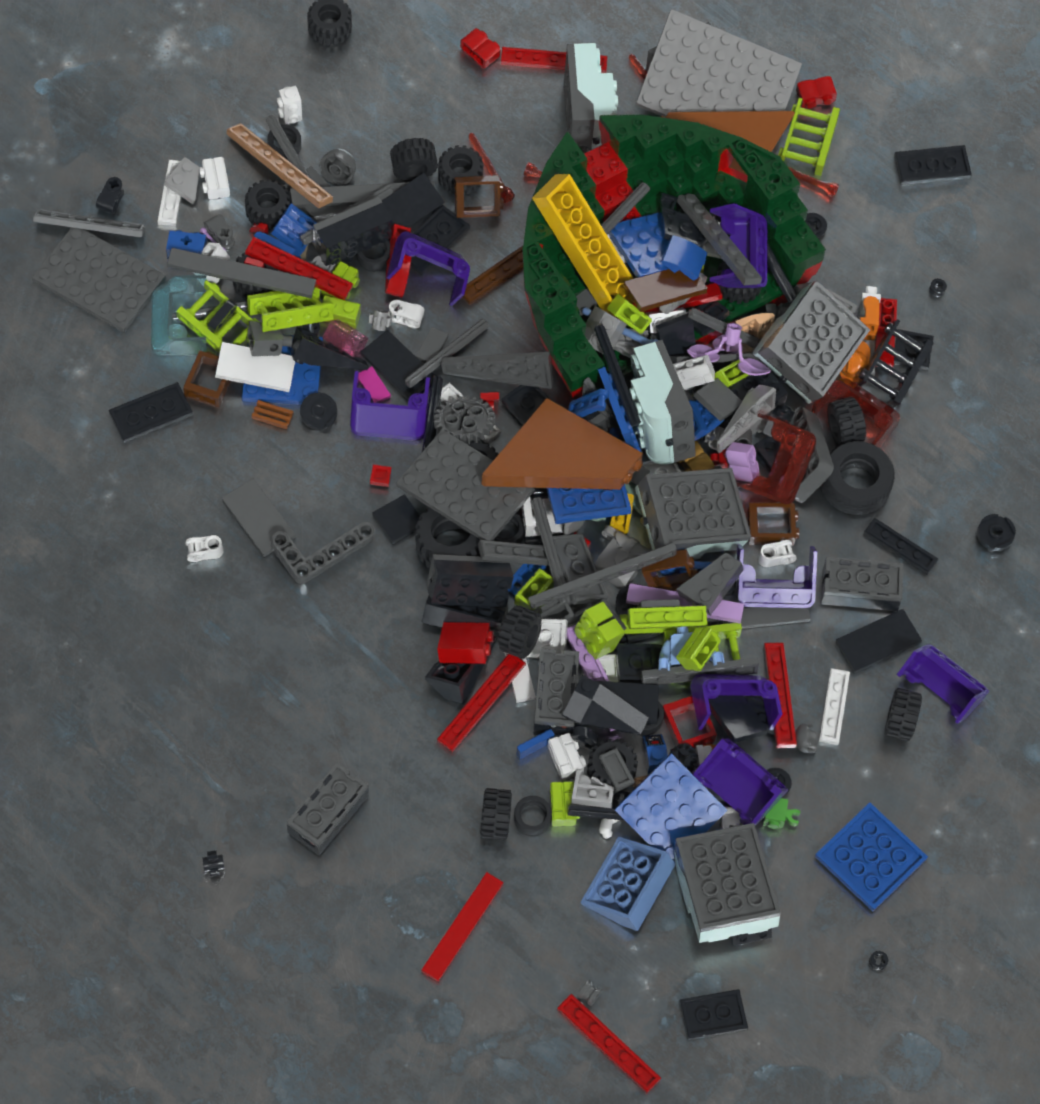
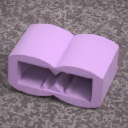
M733 442L726 449L725 457L728 460L729 468L733 470L735 480L754 483L759 476V465L756 461L754 446Z

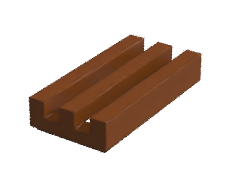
M258 400L254 413H252V419L287 430L294 412ZM258 413L268 415L269 417L259 415ZM272 418H278V419L284 420V421H286V422H282V421L275 420V419H272Z

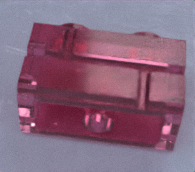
M339 319L330 322L323 335V339L331 342V344L352 357L359 355L368 341L367 336Z

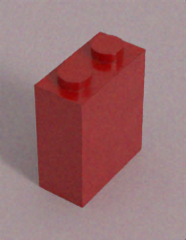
M443 622L437 647L439 662L486 664L487 656L491 655L490 642L494 641V632L490 630V624Z

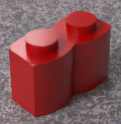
M475 28L460 41V48L484 69L500 57V46L497 42L488 39L487 34L482 30L480 31Z
M831 76L797 83L796 92L798 98H802V108L812 109L817 105H830L836 101L837 92Z

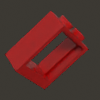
M692 696L663 705L664 721L675 746L676 744L686 743L696 749L697 745L704 746L715 742L717 733L710 717L705 724L708 733L682 740L673 716L694 710Z

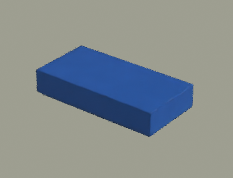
M549 729L517 746L516 755L519 760L547 746L548 740L554 738L555 734Z

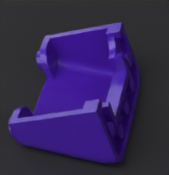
M721 739L693 773L704 787L711 788L739 813L741 818L739 821L743 825L754 823L756 826L788 791L786 786L730 739Z

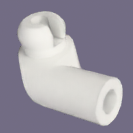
M601 820L599 832L603 838L607 839L612 836V825L619 820Z

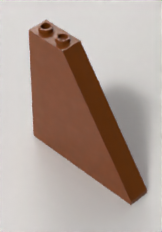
M669 112L666 117L663 115L662 117L701 123L742 137L772 152L795 112ZM733 158L729 168L736 169L746 175L735 158Z
M546 398L482 473V485L486 487L620 490L624 484H628L631 481L633 473L641 469L643 453Z

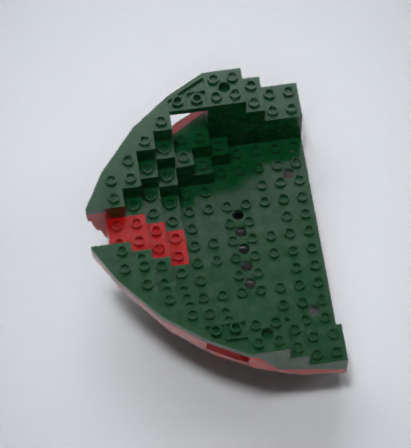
M642 114L600 115L599 130L601 131L602 145L584 154L569 132H566L547 160L533 194L534 196L555 174H570L600 225L610 217L642 182L650 187V191L620 222L661 212L660 198L662 193L677 198L678 195L694 194L709 213L712 208L735 203L765 217L767 221V242L793 288L797 284L807 283L812 276L816 275L822 265L826 251L825 247L805 222L808 209L798 197L800 183L781 157L742 137L697 122ZM733 158H735L746 175L736 169L729 168ZM531 199L527 212L522 252L524 291L530 306L533 325L538 331L542 345L546 352H550L552 365L563 379L573 399L576 400L582 397L583 382L587 377L591 379L597 390L605 389L598 369L605 367L607 373H610L604 354L595 350L585 337L586 322L589 317L579 315L580 310L577 307L576 296L588 287L534 200ZM676 203L674 210L678 211L681 206ZM706 256L703 274L707 276L705 285L713 284V282H710V277L717 276L718 267L723 259ZM768 265L767 284L761 288L760 294L753 301L749 299V303L742 301L741 304H737V301L729 302L728 298L726 300L724 298L717 300L730 312V315L723 320L725 323H735V321L742 319L744 315L767 303H775L779 306L780 303L788 302ZM700 305L685 308L686 312H688L692 308H697ZM626 325V328L633 329L629 325ZM712 329L702 337L694 330L696 345H707L722 335V333ZM614 350L624 378L633 374L631 358L621 360L619 356L622 354Z

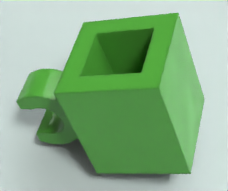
M781 798L764 816L763 825H767L771 829L783 828L786 819L790 825L798 826L799 821L794 820L792 816H799L800 810L787 809L788 799Z

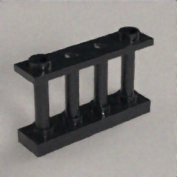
M898 319L886 325L884 329L885 335L867 367L863 368L859 373L858 377L860 379L857 383L861 386L869 381L889 394L891 399L888 404L893 408L901 404L934 344L929 339L918 343L896 329L900 323ZM892 335L915 349L916 354L914 357L909 358L889 345L888 342ZM884 350L906 364L907 370L905 373H900L880 360ZM877 366L898 379L897 382L899 384L897 388L893 389L873 376L871 373L874 367Z

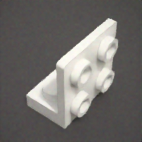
M530 497L521 506L525 537L540 535ZM549 498L542 499L552 534L563 533V525L555 524Z

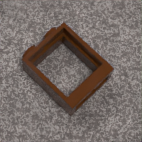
M498 175L455 177V213L457 218L500 216V210H503V199H500V192H503V181L499 180ZM494 184V206L464 207V185Z
M199 350L183 387L185 397L218 408L220 407L231 382L230 380L222 379L217 391L193 384L201 364L205 363L217 367L219 356L208 351L203 352Z
M749 503L747 519L751 538L748 540V544L765 545L783 540H791L792 546H794L796 539H799V527H796L799 514L798 510H795V503ZM757 514H789L790 533H758Z
M687 549L677 551L675 556L643 567L642 573L648 587L677 592V588L699 573V570L694 568L693 556H689ZM685 566L687 570L686 573L660 578L656 571Z

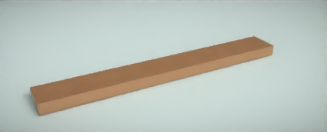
M242 123L227 129V135L317 208L333 202L332 195Z

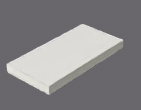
M222 342L215 378L289 392L295 361L292 356L280 354L279 356H252L249 347Z

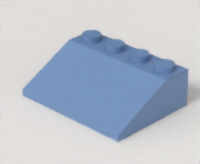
M618 837L580 903L621 926L638 931L676 864L666 851Z

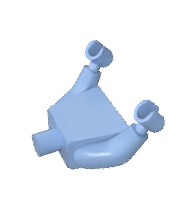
M676 627L677 634L671 635L670 640L665 641L659 655L658 670L666 668L670 671V667L682 666L676 659V656L693 633H689L688 627ZM714 651L708 661L713 662L714 666L717 665V662L725 663L723 652Z

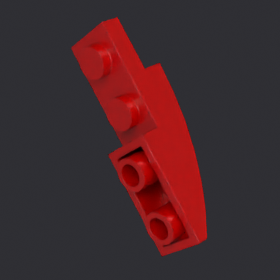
M393 224L391 227L390 258L386 264V277L397 237L405 231L411 233V228ZM404 255L401 269L390 280L386 278V294L403 297L410 270L411 256Z
M881 298L879 326L875 336V351L885 335L884 329L886 325L897 320V299ZM892 335L888 344L894 348L895 336ZM884 350L880 360L893 367L894 356Z

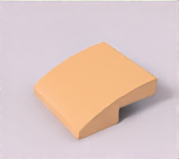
M773 313L754 314L737 320L735 323L742 327V331L761 339L774 323L775 315Z

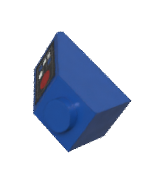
M662 734L642 736L647 774H650L668 756Z

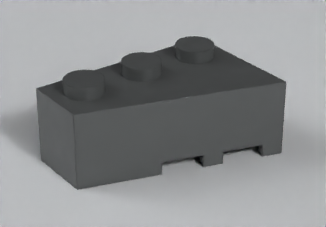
M725 553L678 587V595L694 606H706V612L711 616L744 570L743 565L740 561Z

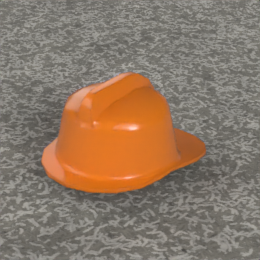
M864 341L861 342L840 372L841 378L846 382L857 383L860 379L858 377L859 373L863 368L867 367L870 361L871 350Z

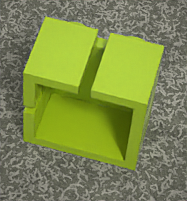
M604 602L585 610L574 628L576 636L581 639L588 653L595 660L614 651L625 634L624 629L616 618L598 627L597 624L613 616Z

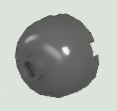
M344 149L330 150L322 157L319 163V167L321 166L322 170L320 172L321 175L333 185H337V183L348 184L356 172L354 157Z

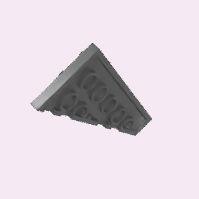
M550 352L444 357L441 363L443 374L547 389H552L554 383Z

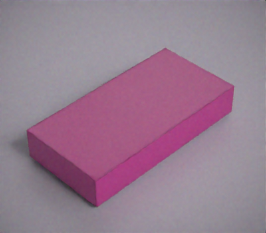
M373 367L359 373V383L370 392L372 403H382L391 398V394Z

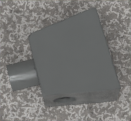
M249 322L247 340L252 356H279L282 346H292V336L282 335L281 329L263 332L261 322Z

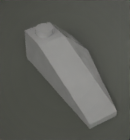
M758 385L755 389L751 388L747 392L717 442L718 453H721L775 408L776 389L765 385Z

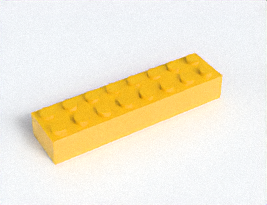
M555 174L532 199L599 307L616 317L607 308L617 294L633 303V300L623 287L624 282L632 280L633 277L571 175Z

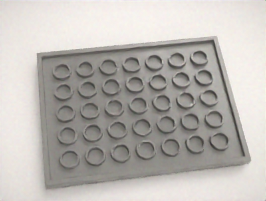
M671 9L635 105L664 117L669 112L785 111L802 63Z

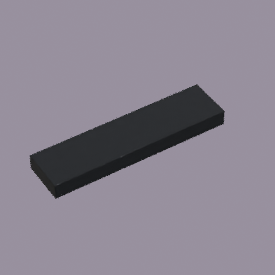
M876 518L872 520L864 531V535L926 575L929 574L938 561L937 557Z

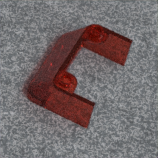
M848 378L835 380L825 395L816 400L812 407V412L817 414L831 397L842 399L854 397L859 403L862 412L874 420L875 426L882 430L872 442L873 445L879 448L900 421V414L895 409Z
M758 413L757 417L774 423L771 435L774 440L781 442L768 478L756 476L752 480L750 487L736 482L737 487L782 504H790L795 500L816 445V437L809 431Z

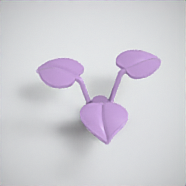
M728 323L725 335H720L712 342L715 350L703 344L693 345L687 349V352L693 358L708 355L711 363L719 360L720 356L717 354L719 351L739 353L740 363L738 368L745 374L758 376L771 372L763 363L752 358H743L742 339L740 338L742 327L736 323Z

